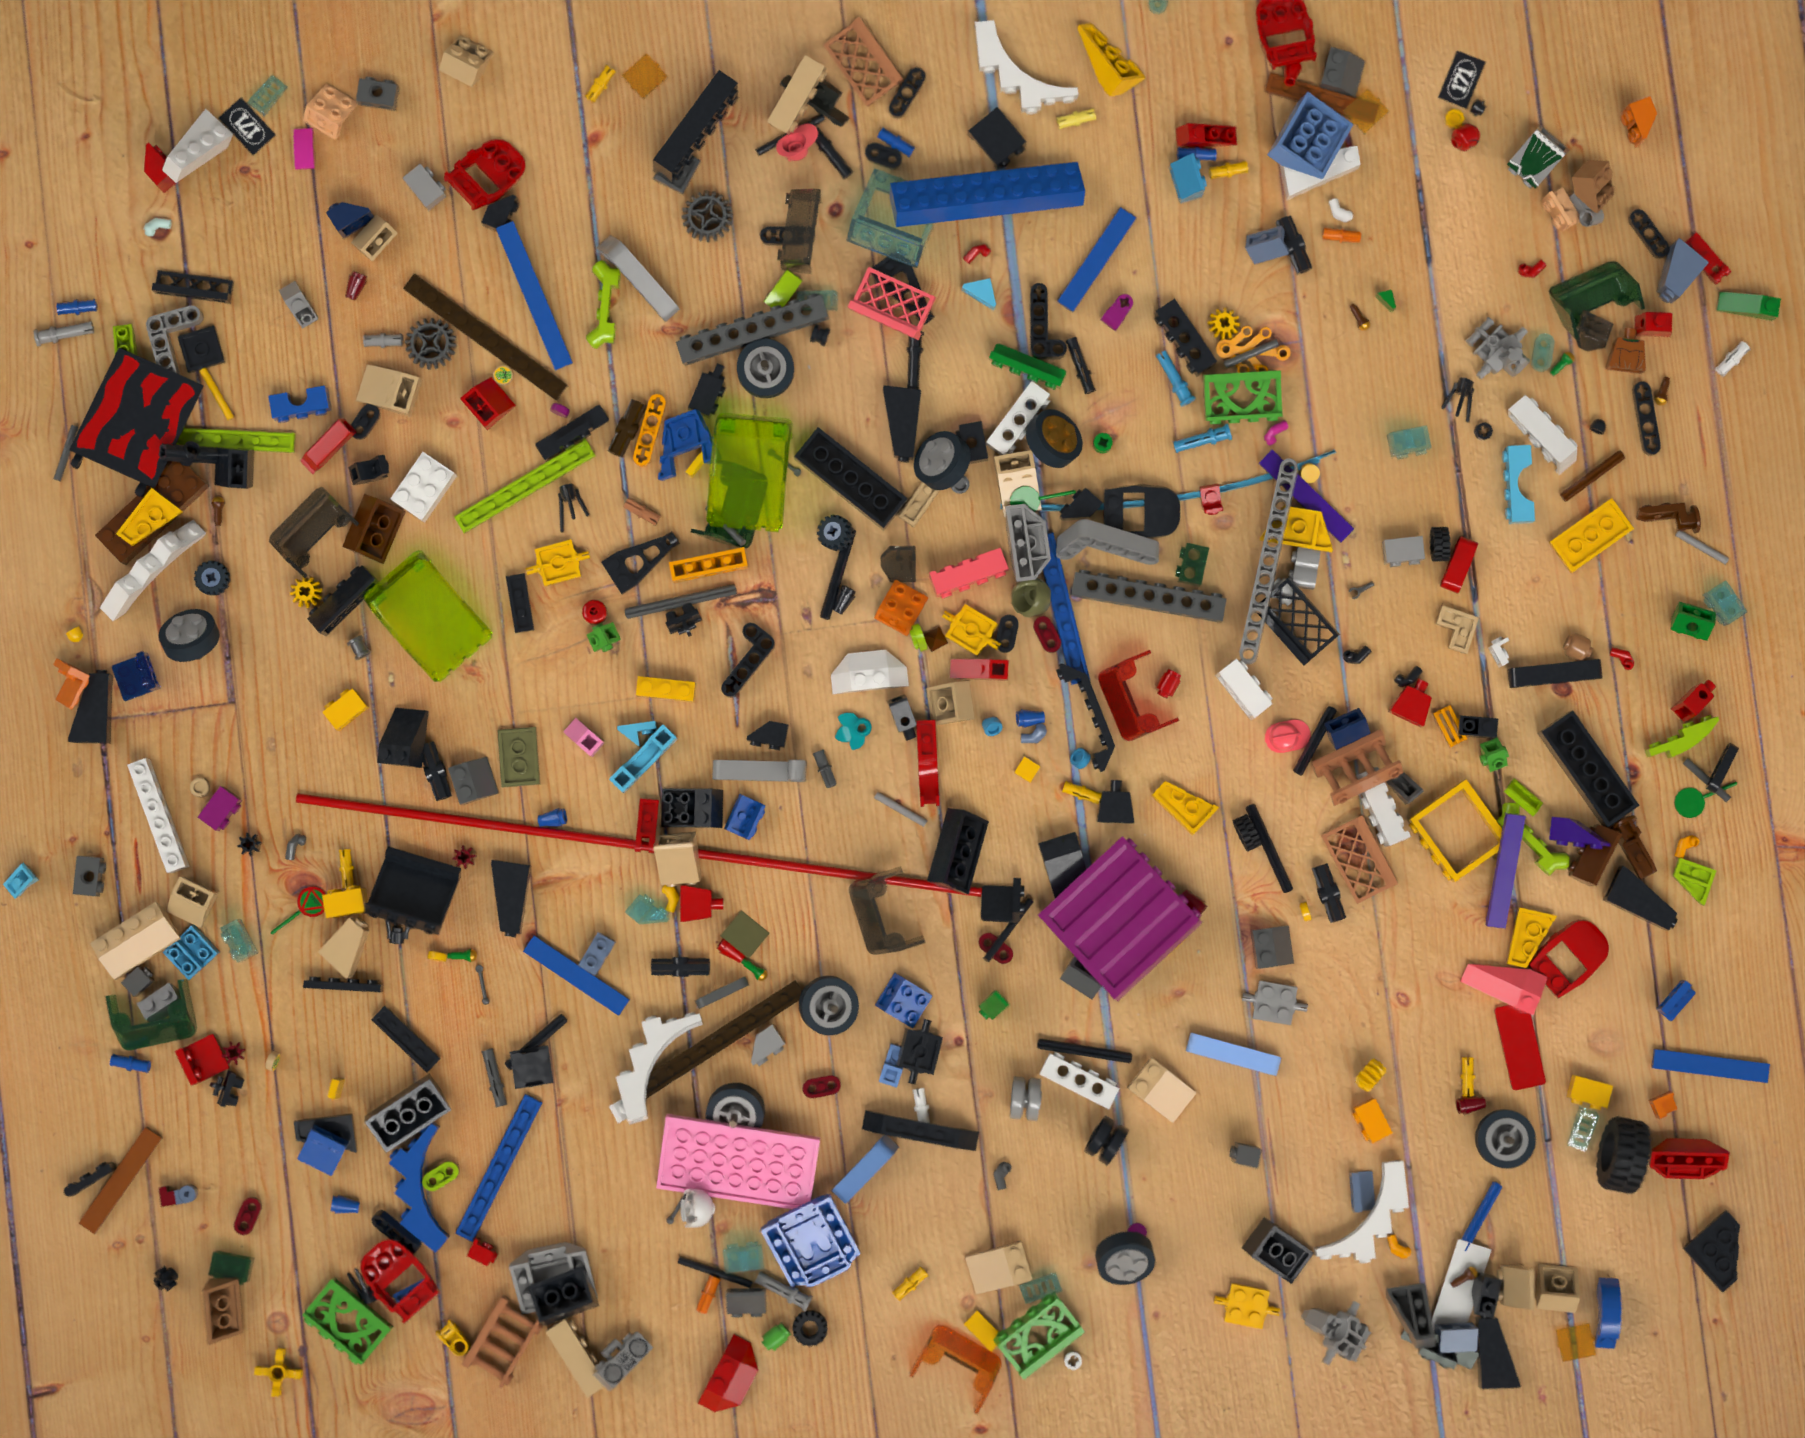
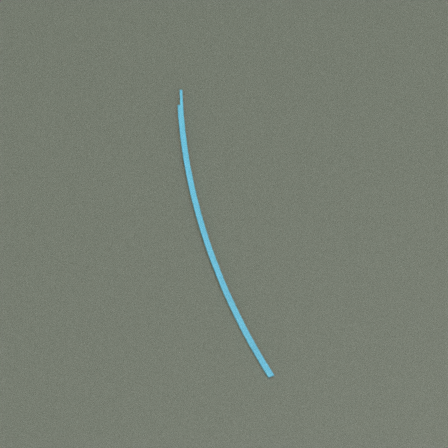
M1335 450L1297 464L1298 470L1306 463H1319V459L1336 453ZM1269 474L1227 484L1219 487L1220 493L1274 478ZM1200 491L1177 496L1179 501L1199 498ZM1144 500L1123 502V508L1144 506ZM1102 503L1098 510H1104V503ZM1041 505V511H1060L1065 505Z

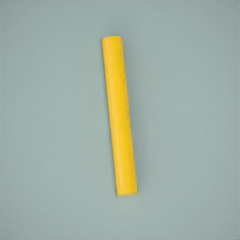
M207 368L201 369L199 372L228 421L233 419V413Z

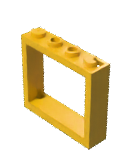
M1467 779L1462 780L1408 819L1410 823L1408 826L1411 831L1419 835L1421 838L1419 840L1420 844L1425 850L1429 849L1432 853L1431 859L1436 865L1442 867L1444 870L1442 874L1448 881H1458L1499 851L1502 828ZM1461 790L1499 843L1456 873L1418 820Z

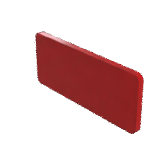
M1511 1005L1496 1007L1494 1013L1511 1088L1516 1091L1544 1085L1546 1079L1531 1014Z

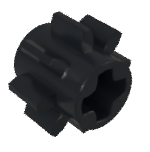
M246 833V838L239 837L241 844L237 845V847L243 849L242 855L249 852V856L252 857L254 851L260 852L258 846L262 842L256 840L258 835L255 834L251 838L250 833ZM249 841L254 843L250 848L246 847Z
M163 1266L154 1273L156 1277L153 1281L159 1290L165 1288L166 1292H168L177 1285L178 1275L173 1268L167 1269Z

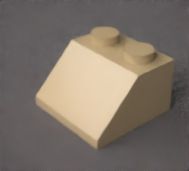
M969 681L952 682L926 688L930 718L935 720L936 725L975 719Z
M1539 1264L1536 1285L1537 1309L1576 1313L1580 1300L1578 1268Z

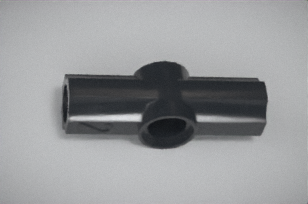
M1286 216L1275 222L1276 226L1282 225L1285 230L1284 243L1289 250L1287 256L1290 257L1296 274H1302L1311 270L1313 267L1306 253L1304 239L1298 233L1292 216Z
M188 441L185 445L162 443L159 447L160 460L178 461L184 466H191L193 463L216 464L218 461L219 452L217 448L199 446L193 441Z
M434 741L426 743L423 754V769L427 781L431 784L435 799L440 801L452 797L446 778L447 772L442 760L439 758Z
M1328 863L1312 868L1318 887V896L1321 903L1324 904L1330 923L1345 919L1346 915L1340 901V891L1332 878Z
M689 957L651 959V975H672V977L710 975V959H689Z

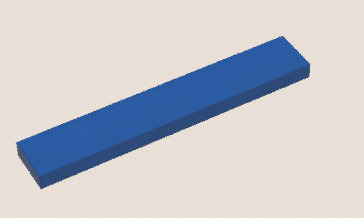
M1120 207L1057 303L1074 312L1136 220L1135 216Z
M536 936L532 937L523 951L618 1016L630 1001V999L579 967L578 964Z
M1654 1049L1652 1068L1762 1083H1768L1770 1064L1658 1049Z

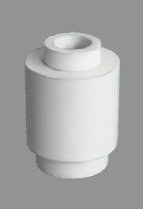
M1278 578L1273 584L1272 591L1286 579L1281 580ZM1287 583L1283 587L1282 595L1293 596V589ZM1282 599V604L1285 603L1289 606L1292 603V599Z

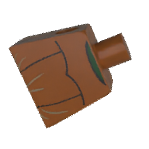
M1625 328L1624 338L1617 337L1614 340L1606 370L1642 374L1646 371L1645 342L1635 339L1636 329Z

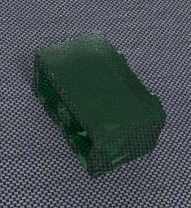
M216 1250L212 1255L208 1275L214 1276L213 1278H237L239 1285H244V1282L250 1281L254 1258Z

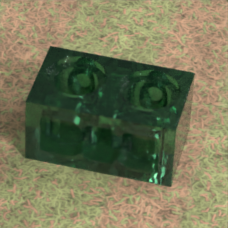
M1186 543L1185 547H1181L1179 558H1182L1181 566L1177 565L1175 577H1178L1177 582L1201 586L1209 552L1208 547ZM1189 551H1196L1198 559H1190L1188 556ZM1186 569L1193 570L1194 578H1187L1184 575V571Z

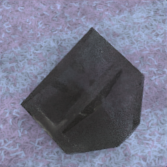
M1583 310L1575 332L1578 348L1587 352L1605 348L1613 323Z
M889 546L881 555V568L888 577L889 582H894L895 580L900 582H916V546Z

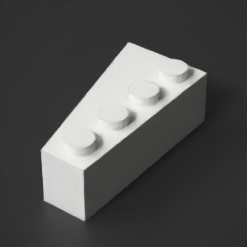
M205 109L167 156L162 170L177 183L227 149L233 134Z
M1353 146L1340 149L1323 179L1280 165L1286 200L1357 170L1361 165L1358 147Z
M1525 395L1508 409L1509 418L1524 435L1527 433L1530 435L1529 440L1535 448L1542 449L1545 460L1556 465L1555 471L1558 475L1576 461L1578 446L1571 438L1568 439L1564 435L1563 429L1551 422L1552 419L1545 411L1542 412L1533 398L1529 399Z
M1365 771L1361 774L1356 775V777L1359 780L1367 776L1368 773ZM1385 782L1361 793L1363 796L1361 802L1363 807L1369 810L1370 816L1368 818L1372 827L1376 826L1378 831L1376 837L1380 845L1383 844L1384 847L1410 838L1411 835L1409 831L1404 832L1402 828L1404 827V821L1401 815L1394 811L1396 804L1391 795H1387L1388 787Z

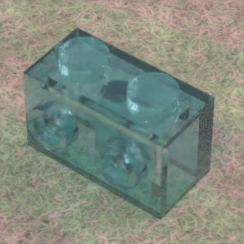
M1427 425L1396 431L1387 435L1391 458L1397 457V460L1408 458V454L1416 453V456L1427 454V450L1432 448Z
M1726 580L1703 594L1707 607L1712 608L1716 612V620L1719 624L1729 625L1747 613V610Z
M236 919L220 928L222 932L220 935L223 941L228 943L231 949L229 953L234 961L243 962L258 954L241 919Z
M757 1241L746 1242V1246L738 1247V1243L727 1244V1248L723 1249L725 1273L764 1269L762 1244H758Z

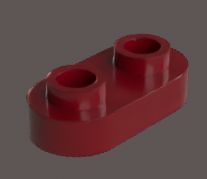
M1046 616L1038 617L1034 621L1033 629L1043 649L1048 653L1058 651L1061 646V639L1052 621ZM1045 623L1046 629L1041 630L1039 624ZM1049 640L1055 642L1053 647L1048 646Z
M991 933L983 934L978 942L980 949L987 953L997 940V937ZM986 939H990L992 941V944L990 946H986L984 944V941ZM1003 943L993 959L998 963L1007 964L1013 958V951L1007 944ZM1003 950L1007 952L1005 958L1000 957V952Z
M834 1075L809 1079L803 1085V1093L808 1098L834 1095L839 1092L841 1082ZM830 1081L835 1083V1087L832 1089L828 1087V1082ZM810 1085L816 1086L815 1092L809 1091Z
M250 1197L242 1203L234 1222V1230L239 1235H247L253 1231L262 1210V1204L259 1199ZM251 1203L256 1206L254 1211L249 1208ZM243 1221L248 1223L247 1228L242 1227Z

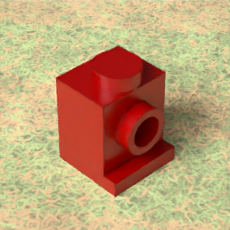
M475 1238L467 1257L485 1266H488L490 1263L494 1264L499 1253L493 1250L494 1246L485 1241L480 1243L481 1238Z

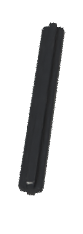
M856 530L852 531L854 537L850 538L852 542L847 543L848 547H843V550L839 551L821 610L820 618L829 620Z
M1251 804L1246 807L1248 816L1260 837L1262 847L1283 893H1288L1293 890L1292 884L1256 805Z
M1038 1039L1037 1048L1042 1050L1131 1063L1132 1054L1128 1052L1046 1039Z

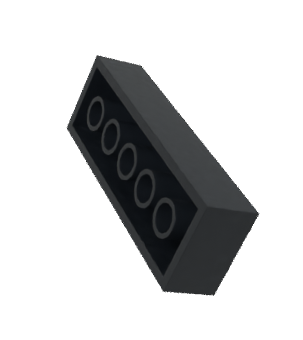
M720 70L716 73L654 157L653 172L671 184L681 178L684 173V167L686 165L689 166L693 162L695 152L697 150L700 151L704 147L706 137L708 135L711 136L715 132L717 122L719 120L722 121L726 117L728 107L730 105L734 106L737 102L738 82Z
M817 427L794 456V459L883 531L908 502V498L819 427Z
M1573 710L1567 712L1537 733L1602 826H1611L1640 806Z

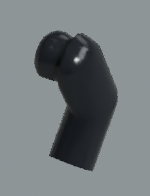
M1364 646L1359 652L1347 650L1343 653V659L1349 664H1360L1372 651L1367 646Z
M1415 666L1406 677L1402 674L1397 675L1394 682L1399 687L1407 686L1414 683L1423 671L1420 667Z

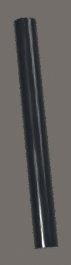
M820 114L803 124H813L816 126L825 121L823 114ZM785 133L755 149L758 156L775 148L778 141L787 134Z
M1027 898L1025 900L1024 914H1020L1019 921L1033 904L1032 899ZM1008 923L983 957L985 961H991L1018 923Z
M681 1256L677 1263L751 1288L753 1283L752 1280Z

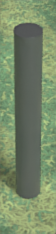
M1277 339L1223 361L1226 368H1229L1278 347L1279 343Z
M71 425L54 480L60 482L62 480L71 452L69 449L79 428L77 426Z
M710 504L706 506L705 510L740 546H743L746 540Z
M1687 758L1683 764L1707 785L1710 777ZM1719 787L1716 794L1727 802L1731 796Z

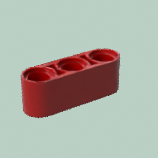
M1463 536L1459 537L1440 587L1457 594L1460 592L1477 550L1478 542Z

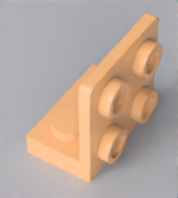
M326 84L306 105L303 121L336 140L340 134L342 123L358 104L352 98Z
M1563 187L1555 192L1550 191L1542 199V206L1552 216V223L1556 229L1563 232L1580 222L1579 213Z

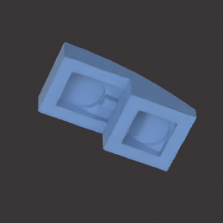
M891 1043L879 1082L897 1088L903 1071V1067L896 1066L901 1046Z

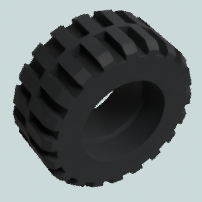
M1616 1116L1606 1124L1601 1136V1142L1599 1143L1596 1162L1597 1181L1603 1189L1626 1194L1635 1193L1640 1189L1648 1170L1647 1167L1651 1153V1132L1649 1126L1644 1121Z

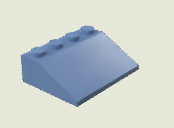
M1307 92L1295 105L1267 155L1284 167L1323 179L1354 124Z

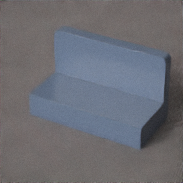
M1282 225L1247 235L1245 249L1254 264L1289 254V250L1284 243L1285 230Z
M1349 1172L1352 1211L1372 1210L1375 1205L1373 1172Z
M1472 1322L1435 1324L1434 1332L1439 1336V1351L1441 1353L1477 1351L1478 1328Z

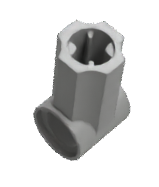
M1574 193L1570 196L1571 202L1579 213V221L1583 226L1589 227L1602 223L1604 220L1602 210L1595 213Z

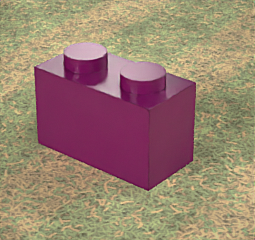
M220 786L198 815V818L215 831L224 830L230 823L228 820L232 814L235 815L241 808L240 803L242 800L225 787Z

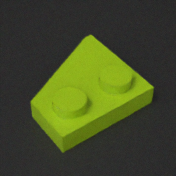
M1678 858L1672 876L1700 905L1704 906L1716 870Z

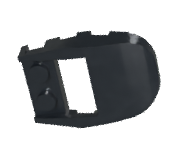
M1146 484L1104 489V525L1123 530V493H1144V531L1127 532L1150 539L1166 537L1177 529L1180 522V501L1173 490L1167 487Z

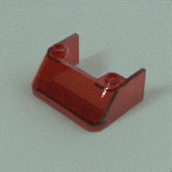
M1150 650L1106 668L1098 675L1100 688L1120 736L1125 741H1134L1180 721L1177 717L1160 724L1154 714L1139 715L1126 680L1131 679L1136 674L1137 668L1134 662L1151 654Z

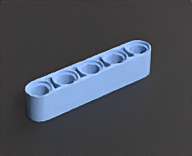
M1191 1032L1186 1051L1274 1076H1277L1282 1058Z

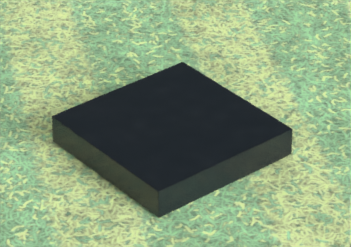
M214 325L177 336L188 373L226 363Z

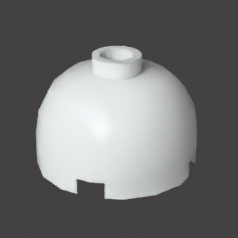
M686 1189L683 1193L687 1194L686 1198L681 1200V1219L686 1221L685 1227H702L708 1223L712 1214H714L715 1204L712 1203V1199L707 1192L699 1189Z

